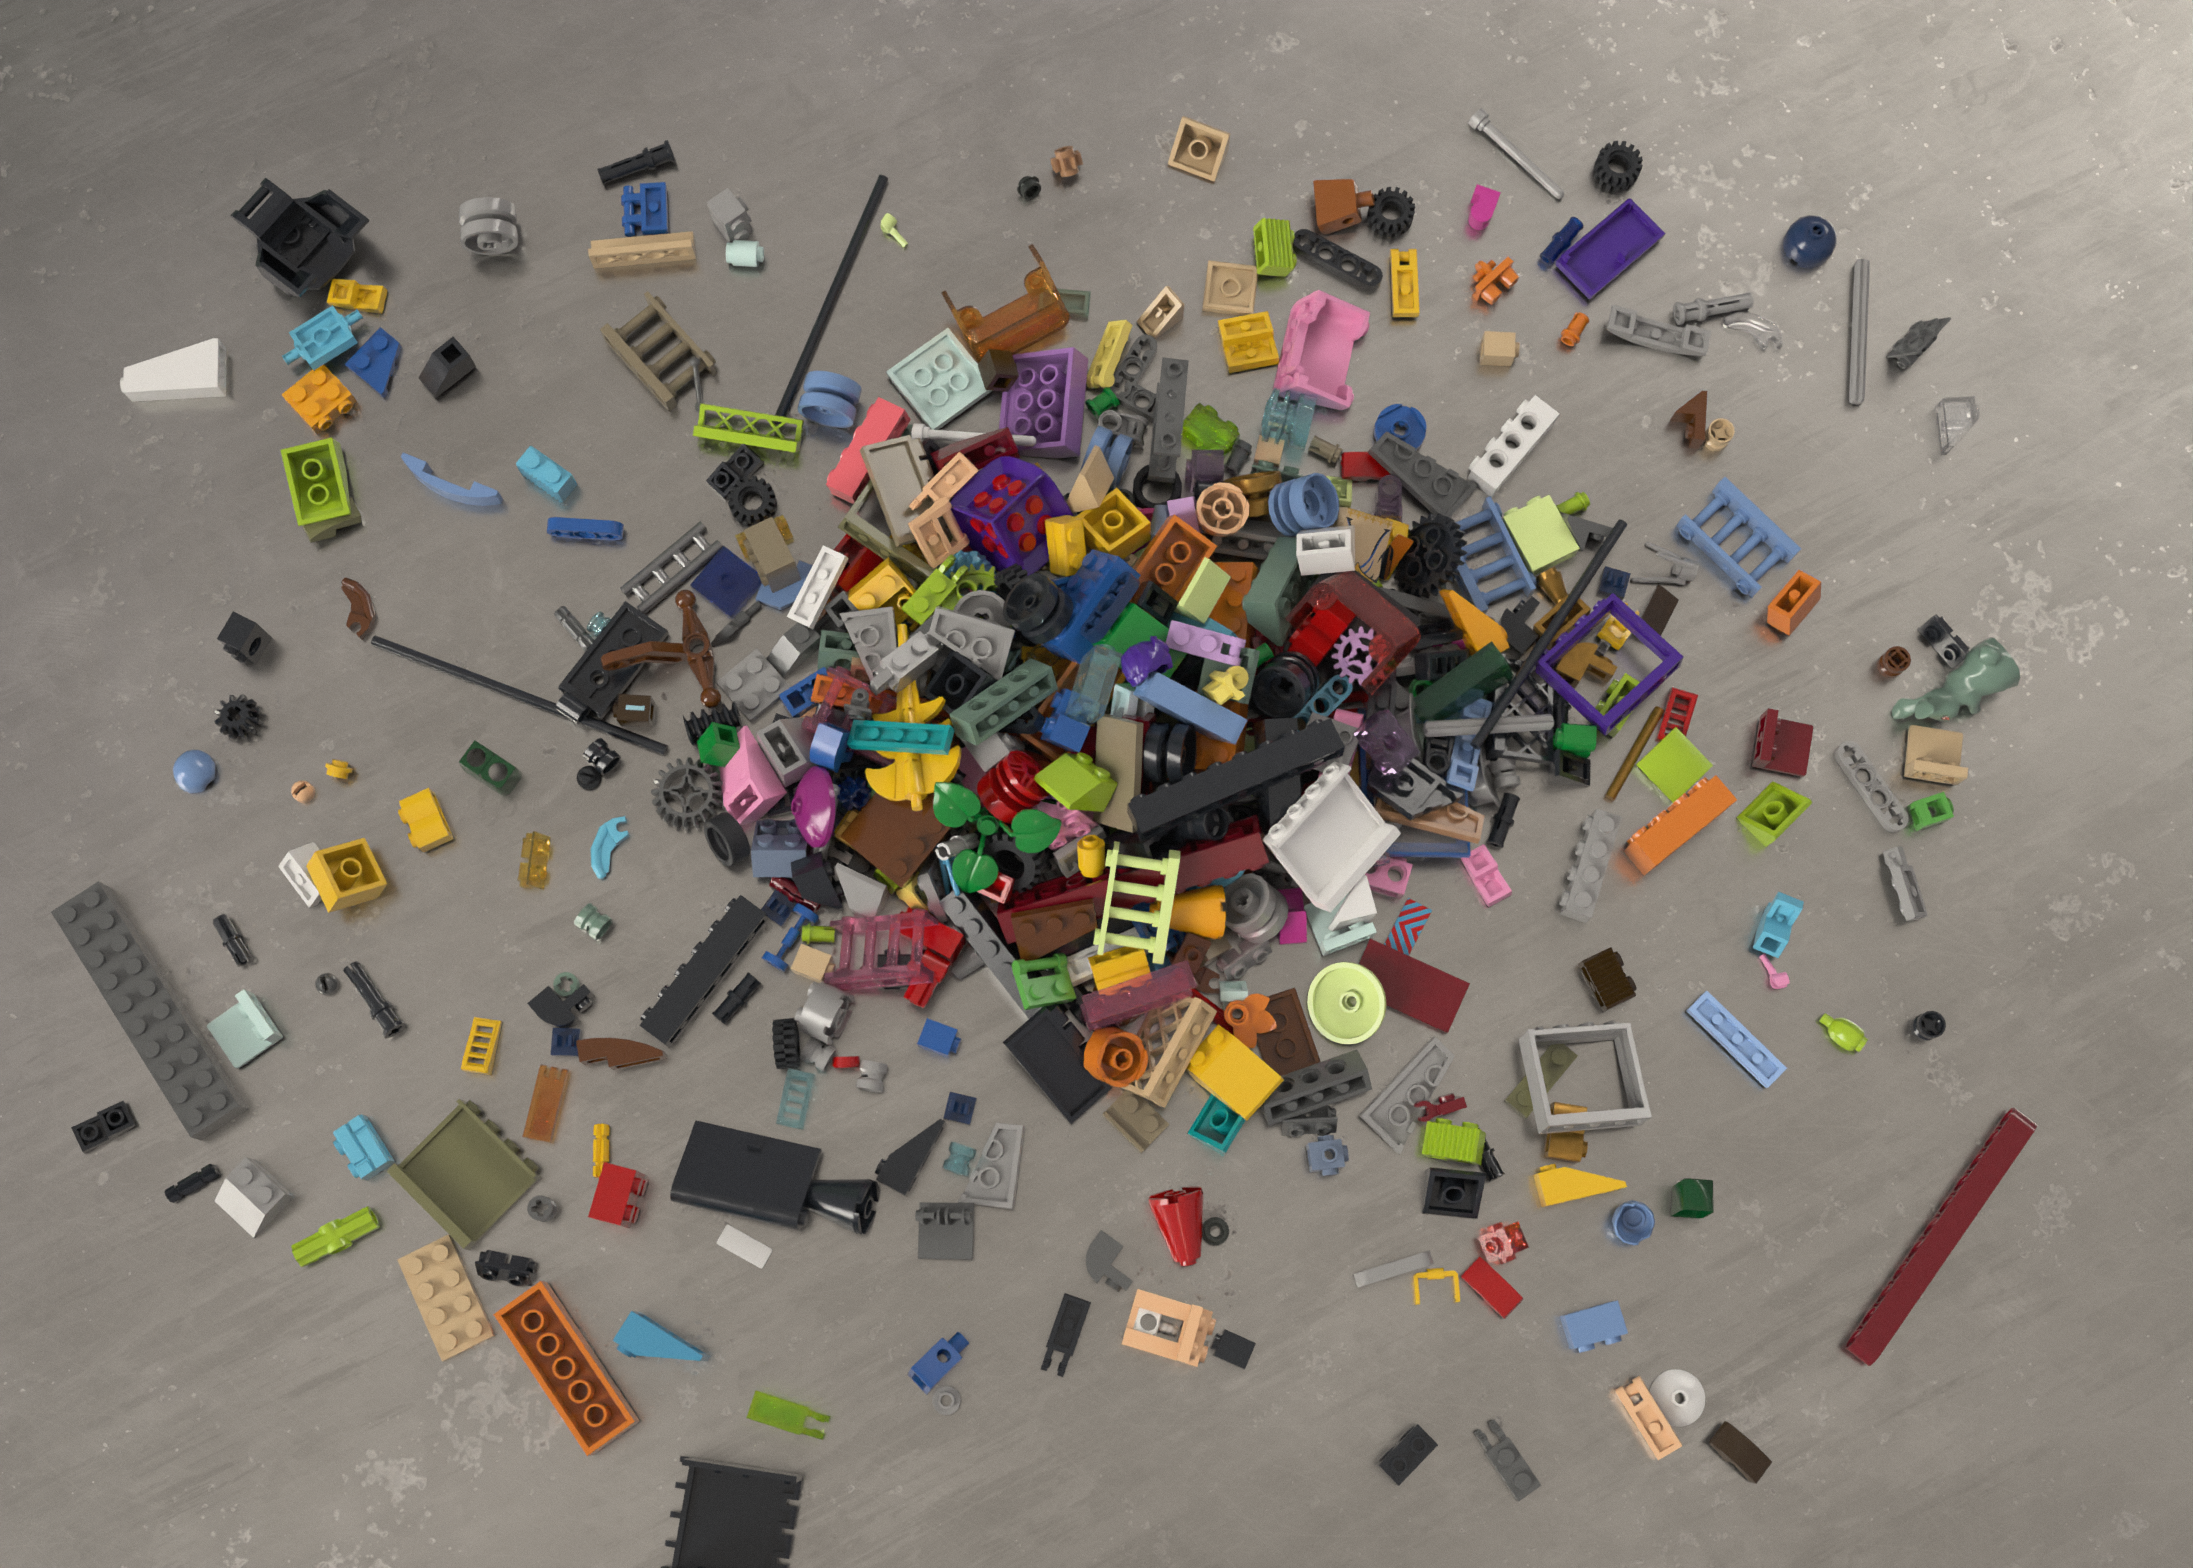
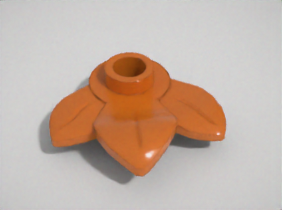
M1258 993L1250 994L1243 1001L1234 1000L1227 1004L1224 1010V1018L1233 1027L1234 1036L1248 1048H1255L1257 1033H1266L1277 1028L1273 1016L1265 1010L1270 1000L1269 997ZM1235 1009L1243 1011V1015L1240 1018L1233 1017L1232 1013Z

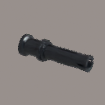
M665 140L664 144L651 149L646 147L642 150L643 153L598 168L597 170L603 185L647 168L654 170L660 164L669 161L672 163L676 162L669 141Z
M359 961L352 962L350 964L352 968L350 969L346 966L343 972L348 976L370 1008V1017L378 1022L383 1030L382 1035L384 1038L395 1036L405 1028V1022L398 1019L392 1010V1003L384 1001L360 966Z

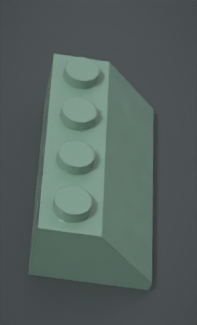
M1292 537L1277 538L1273 547H1270L1265 562L1261 564L1260 572L1256 579H1253L1248 594L1244 596L1242 601V608L1246 611L1248 623L1277 646H1283L1306 601L1303 599V596L1315 582L1314 574L1301 576L1296 556L1297 538Z

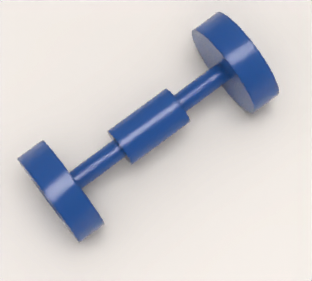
M796 903L793 911L801 917L795 927H791L781 942L783 945L775 956L766 951L762 956L764 961L782 972H785L789 965L780 958L786 949L791 948L800 934L798 930L805 919L816 924L820 918L813 911L799 903Z

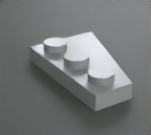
M893 607L839 613L870 681L877 676L875 671L879 668L881 660L898 648Z

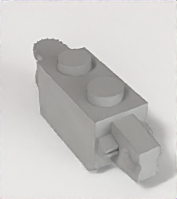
M919 631L881 660L879 668L875 671L877 676L871 680L869 689L876 696L888 687L896 693L900 692L934 666L939 650L941 651L944 643L930 635L929 632L924 635Z

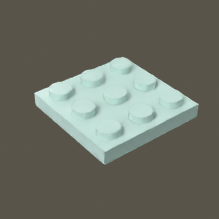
M946 328L886 371L888 378L931 430H939L992 391L985 390L978 364L949 328Z

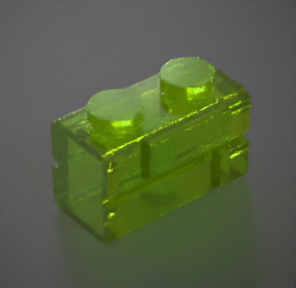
M1199 402L1183 420L1182 435L1218 463L1225 459L1233 449V444L1237 443L1240 438L1238 427L1229 420L1224 422L1218 417V412L1210 405L1204 406Z

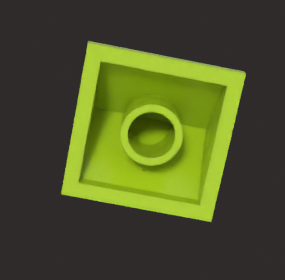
M1772 781L1737 816V819L1767 847L1812 804V801Z

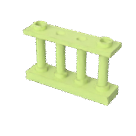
M1114 841L1113 850H1107L1105 866L1110 867L1102 926L1101 929H1095L1093 944L1099 945L1098 955H1103L1105 943L1146 949L1148 953H1153L1152 963L1163 964L1180 863V851L1169 850L1168 858H1163L1162 860L1118 854L1120 842ZM1116 865L1161 871L1160 874L1165 875L1164 885L1159 884L1157 887L1114 880ZM1112 892L1155 897L1156 901H1161L1160 911L1154 910V913L1112 907L1110 906ZM1108 918L1150 923L1152 927H1157L1156 937L1150 936V939L1108 933L1106 932Z

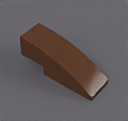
M619 1038L576 1040L579 1062L583 1065L608 1060L609 1068L617 1070L667 1059L664 1051L632 1040Z

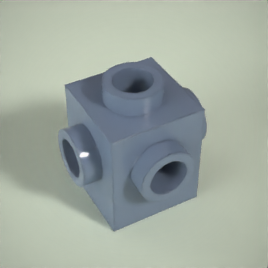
M1334 1135L1317 1137L1318 1142H1311L1306 1145L1310 1173L1322 1171L1323 1176L1339 1174V1169L1345 1167V1162L1349 1161L1347 1145H1342L1341 1139L1334 1140ZM1324 1153H1331L1332 1159H1327Z

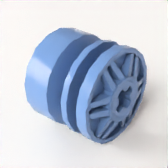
M1312 473L1275 485L1270 492L1268 500L1269 513L1273 524L1278 531L1289 537L1297 536L1301 530L1327 528L1334 524L1339 513V498L1336 489L1326 476L1319 473Z

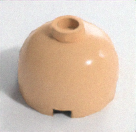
M1219 482L1202 491L1196 503V517L1199 526L1206 533L1214 537H1227L1235 534L1244 526L1249 516L1248 500L1246 501L1240 488L1230 483Z

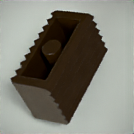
M1611 947L1578 964L1603 1013L1636 996L1634 992L1637 990L1635 982L1631 976L1626 977L1622 968L1624 966L1623 960L1617 951L1613 952Z

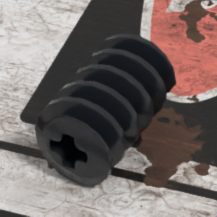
M732 701L731 710L725 704H722L721 712L719 713L712 706L710 715L704 709H701L699 718H697L693 711L690 712V720L688 721L683 715L687 736L693 746L697 745L698 737L702 736L712 722L736 727L737 733L739 732V727L741 726L742 728L735 701Z

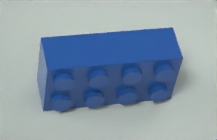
M1092 549L1083 558L1081 567L1069 579L1064 590L1073 602V613L1069 623L1053 640L1041 645L1055 656L1082 664L1093 647L1091 642L1081 635L1082 625L1120 574L1128 571L1136 579H1139L1141 575L1119 556Z

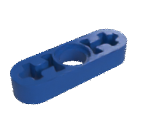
M551 517L547 523V533L556 537L600 540L623 539L624 524L617 521Z

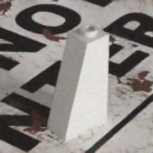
M213 338L125 367L124 376L120 379L121 391L132 402L225 397L226 347L218 338Z

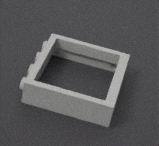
M1612 1020L1605 1022L1603 1025H1594L1593 1022H1586L1578 1025V1027L1560 1024L1552 1029H1544L1543 1026H1537L1535 1029H1527V1032L1519 1038L1539 1134L1641 1126L1652 1118L1630 1023L1619 1024V1022L1615 1023ZM1614 1040L1629 1109L1551 1115L1537 1046Z

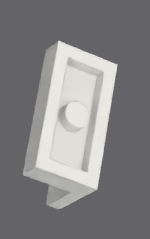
M314 842L288 851L278 866L309 908L318 905L322 899L306 867L314 852L320 850Z

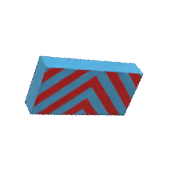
M1408 898L1384 945L1410 955L1432 910Z

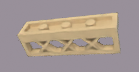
M693 231L591 241V249H588L589 258L594 269L696 259Z

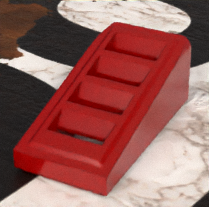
M1671 687L1658 731V739L1662 740L1668 734L1665 733L1666 727L1670 729L1677 727L1686 736L1698 699L1697 694ZM1675 697L1688 700V706L1674 702ZM1672 707L1686 711L1685 716L1672 713ZM1669 717L1683 721V725L1679 726L1669 723Z

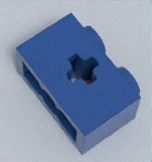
M825 667L779 694L782 704L792 718H800L807 711L817 706L818 703L811 702L816 676L820 674L831 677Z

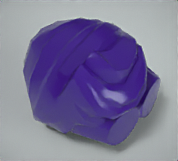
M1150 636V641L1138 642L1124 652L1121 657L1122 672L1132 687L1142 683L1149 673L1153 671L1163 674L1167 669L1173 668L1172 659L1168 653V645L1156 636Z

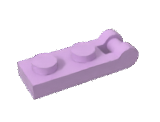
M1172 620L1166 644L1170 649L1232 666H1240L1241 659L1239 655L1241 648H1245L1246 640ZM1223 643L1231 645L1228 655L1220 653Z

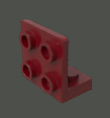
M1768 708L1760 716L1752 767L1804 777L1807 773L1813 726L1778 718L1779 710Z

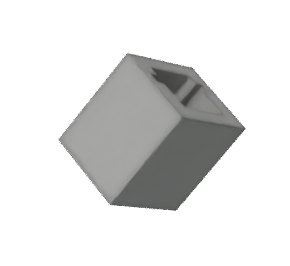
M1602 639L1594 654L1604 656L1611 644Z

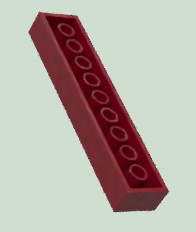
M1258 814L1229 823L1228 832L1221 840H1186L1187 844L1177 850L1180 851V863L1174 895L1183 893L1186 888L1195 885L1198 887L1206 886L1214 879L1221 877L1224 879L1232 878L1238 875L1240 871L1246 869L1258 870L1264 867L1266 863H1269L1268 847L1263 842L1265 835ZM1103 869V874L1094 878L1083 876L1081 870H1079L1069 878L1063 875L1035 884L1030 890L1026 889L1023 893H1019L1016 890L1011 895L1009 902L1005 904L999 902L996 915L1007 944L1013 942L1017 944L1011 913L1093 899L1097 919L1103 918L1110 869ZM1116 869L1114 880L1158 887L1159 884L1164 885L1165 875L1160 874L1161 871L1148 869ZM1113 891L1110 906L1131 909L1134 907V904L1141 902L1152 903L1156 901V898Z

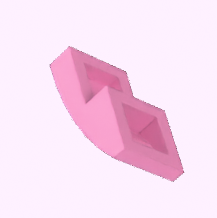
M1484 844L1470 851L1471 856L1469 858H1461L1470 878L1488 908L1512 895V890L1498 871V864Z

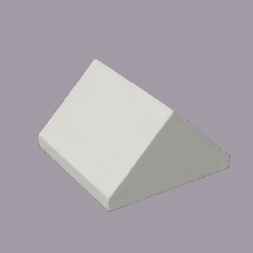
M1366 875L1349 891L1329 925V930L1336 931L1349 928V926L1362 921L1369 923L1377 914Z

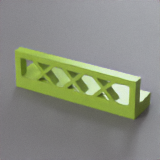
M701 403L698 424L694 425L693 436L796 453L800 451L804 420ZM706 410L716 411L722 421L716 426L705 425ZM723 413H729L730 415L725 417ZM735 415H741L748 425L741 430H734L728 420ZM748 417H753L756 419L751 422ZM760 419L767 420L773 427V430L766 435L760 434L754 426ZM773 421H778L782 423L776 426V424ZM725 423V425H726L728 428H722V427H720V426ZM786 423L796 424L795 439L785 438L779 428ZM751 428L753 432H746V430ZM776 431L779 437L771 436V434Z

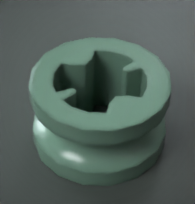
M563 972L556 976L553 987L557 994L563 998H568L580 987V982L575 975ZM566 978L568 981L573 980V984L570 985L571 990L568 992L565 989L560 990V987L563 985L562 980Z

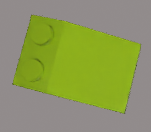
M331 437L281 449L299 527L351 514L346 466L341 445L338 441Z

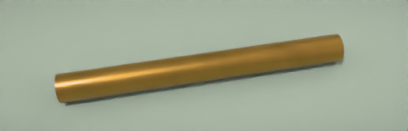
M1654 707L1605 795L1609 800L1615 801L1664 713L1662 708Z

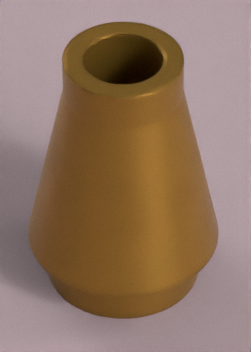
M1555 566L1536 576L1539 581L1537 584L1555 605L1568 595L1561 571H1557Z

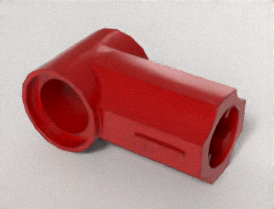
M927 949L916 967V974L903 998L919 1007L925 1008L937 984H940L944 979L951 962Z

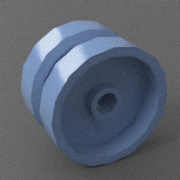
M827 371L809 372L803 385L806 393L800 397L797 408L798 412L804 418L824 426L835 428L852 426L856 415L854 406L859 403L862 392L861 386L854 380L837 373Z
M1098 426L1086 451L1081 470L1095 445L1099 446L1114 476V480L1108 489L1113 491L1118 488L1127 469L1134 438L1120 434L1112 444V430Z

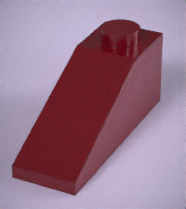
M1005 427L952 443L931 453L938 472L959 452L980 470L1001 456H1010L1018 452L1009 428Z

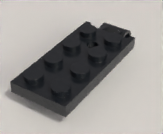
M625 601L560 683L559 691L566 693L559 699L555 709L577 725L584 721L590 709L602 720L614 705V702L619 698V694L624 692L646 662L617 670H604L601 656L649 641L663 642L669 634L668 630ZM603 676V683L596 684L594 682L595 677Z

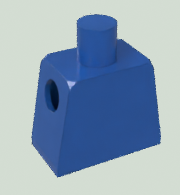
M959 1332L949 1341L942 1337L911 1367L907 1375L927 1395L961 1361L962 1357L959 1353L969 1345V1342ZM940 1354L946 1356L947 1361L945 1363L938 1360L937 1357Z

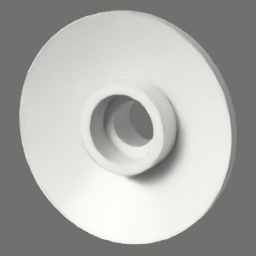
M1676 1369L1668 1370L1657 1376L1651 1384L1649 1391L1671 1426L1683 1427L1690 1425L1702 1414L1705 1406L1704 1389L1699 1380L1689 1372ZM1677 1393H1681L1684 1396L1681 1404L1675 1401Z

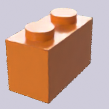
M1798 570L1768 605L1767 623L1790 636L1820 600L1821 581Z

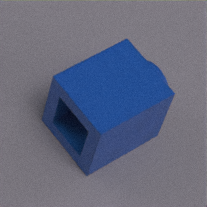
M927 1018L917 1045L922 1049L950 1058L951 1052L956 1054L961 1038L958 1037V1029Z

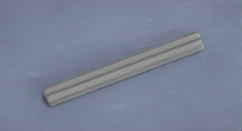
M1551 714L1501 717L1491 733L1551 730L1554 727L1553 716ZM1487 718L1426 721L1423 725L1424 735L1426 737L1477 734Z

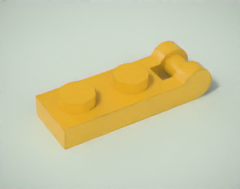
M1390 249L1393 317H1418L1420 312L1417 249H1408V251ZM1399 262H1408V265H1400Z

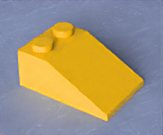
M1219 1024L1198 1046L1186 1068V1071L1198 1084L1246 1121L1284 1081L1278 1073Z

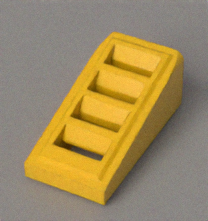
M474 1017L461 1070L492 1075L502 1021ZM479 1026L491 1027L493 1031L492 1033L479 1031ZM477 1037L490 1038L489 1043L476 1041ZM475 1047L487 1049V1053L474 1052ZM473 1058L485 1059L484 1064L472 1063Z

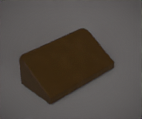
M1658 584L1640 618L1661 636L1679 599Z

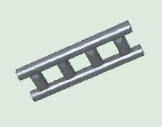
M701 521L620 587V590L626 596L633 591L639 597L642 603L637 608L642 613H647L724 548L718 540L710 544L702 536V533L707 528ZM694 541L703 552L690 561L681 550ZM674 558L683 569L670 578L661 567ZM651 575H654L662 586L650 595L641 584Z

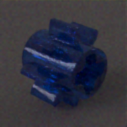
M848 776L846 781L838 785L840 794L837 795V799L843 803L842 806L848 811L852 807L861 811V807L865 806L869 801V793L872 789L865 785L866 781L861 777H858L855 781Z

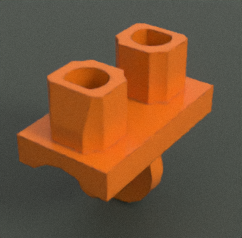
M1507 257L1494 270L1492 269L1496 266V263L1493 260H1490L1487 264L1483 261L1477 262L1475 264L1477 273L1473 276V279L1479 283L1475 286L1476 291L1472 294V297L1477 301L1482 297L1486 302L1493 305L1502 295V292L1495 285L1500 281L1507 289H1510L1519 279L1518 274L1511 268L1514 261Z

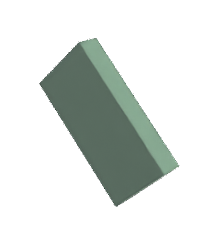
M1040 287L1037 314L1088 319L1091 292Z

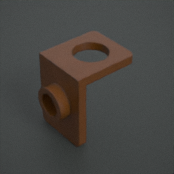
M1187 932L1176 953L1167 951L1165 955L1172 965L1196 974L1211 946V941Z

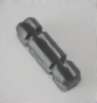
M561 606L557 609L554 616L560 623H563L564 628L586 651L594 639L590 634H587L588 632L572 616L566 606Z

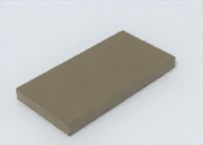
M1105 713L1097 714L1095 765L1107 770L1111 774L1110 777L1118 785L1104 812L1094 811L1093 820L1097 823L1131 833L1136 832L1127 813V805L1133 797L1141 794L1143 723Z

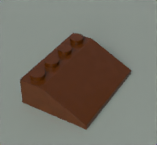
M876 792L841 834V837L899 887L904 888L953 827L945 826L937 820L933 810L934 793L927 794V797L922 800V810L913 811L911 801H891Z

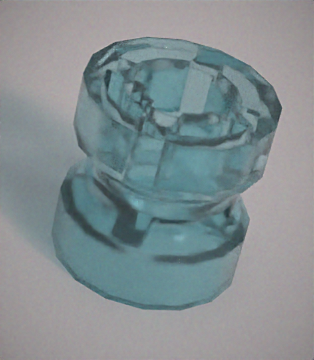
M951 1142L948 1149L951 1155L944 1161L942 1168L968 1177L970 1172L969 1160L974 1159L977 1150Z

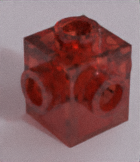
M1518 1221L1503 1227L1502 1222L1487 1227L1488 1233L1478 1237L1482 1252L1486 1256L1488 1263L1499 1260L1502 1265L1517 1259L1515 1253L1529 1248Z

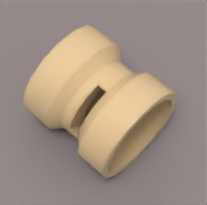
M1724 418L1714 420L1705 431V440L1703 442L1705 447L1711 451L1723 450L1734 436L1733 424Z

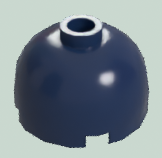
M1816 215L1800 217L1790 225L1783 238V248L1786 256L1790 260L1792 258L1798 262L1797 265L1803 268L1822 266L1832 256L1837 244V234L1833 225L1827 219Z

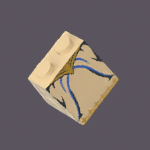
M1339 507L1338 517L1334 524L1329 527L1354 525L1355 570L1372 583H1377L1393 521L1351 508Z

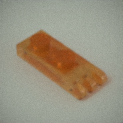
M541 1064L522 1137L552 1143L569 1070L562 1069L560 1078L556 1079L558 1068L551 1067L549 1077H546L547 1065Z

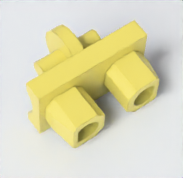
M1232 666L1226 672L1214 670L1209 674L1212 681L1202 688V691L1209 700L1216 701L1220 705L1229 699L1240 700L1245 696L1240 689L1247 685L1249 680L1248 673L1240 666Z

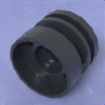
M1296 651L1281 652L1276 654L1254 677L1251 690L1252 699L1256 707L1264 715L1272 719L1293 718L1316 694L1319 687V673L1315 664L1307 656Z

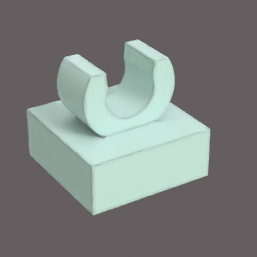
M1219 981L1220 1002L1223 1003L1224 1010L1229 1002L1234 1000L1243 1001L1248 996L1246 981Z

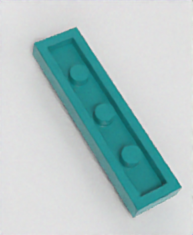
M853 720L847 745L851 749L948 755L955 730L951 725Z

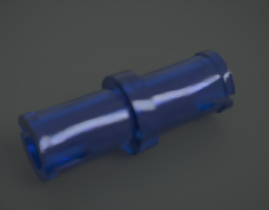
M1572 216L1561 231L1556 232L1552 236L1550 244L1540 253V259L1547 265H1553L1559 255L1564 250L1569 249L1571 241L1584 228L1583 223L1578 218Z

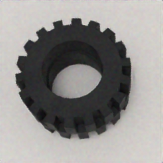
M1005 823L1013 831L1011 824ZM999 826L996 833L986 836L982 855L993 857L998 865V871L1014 878L1012 894L1016 890L1019 893H1023L1026 889L1030 890L1040 879L1050 859L1048 857L1050 848L1047 847L1037 853L1020 851L1015 844L1016 837H1010ZM1003 850L1016 853L1023 862L1009 858Z

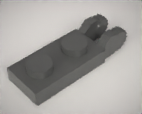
M1493 1419L1488 1423L1492 1432L1499 1439V1443L1492 1447L1487 1436L1480 1429L1475 1431L1474 1434L1486 1451L1484 1452L1514 1498L1519 1502L1539 1488L1541 1484L1509 1437H1506L1498 1423Z

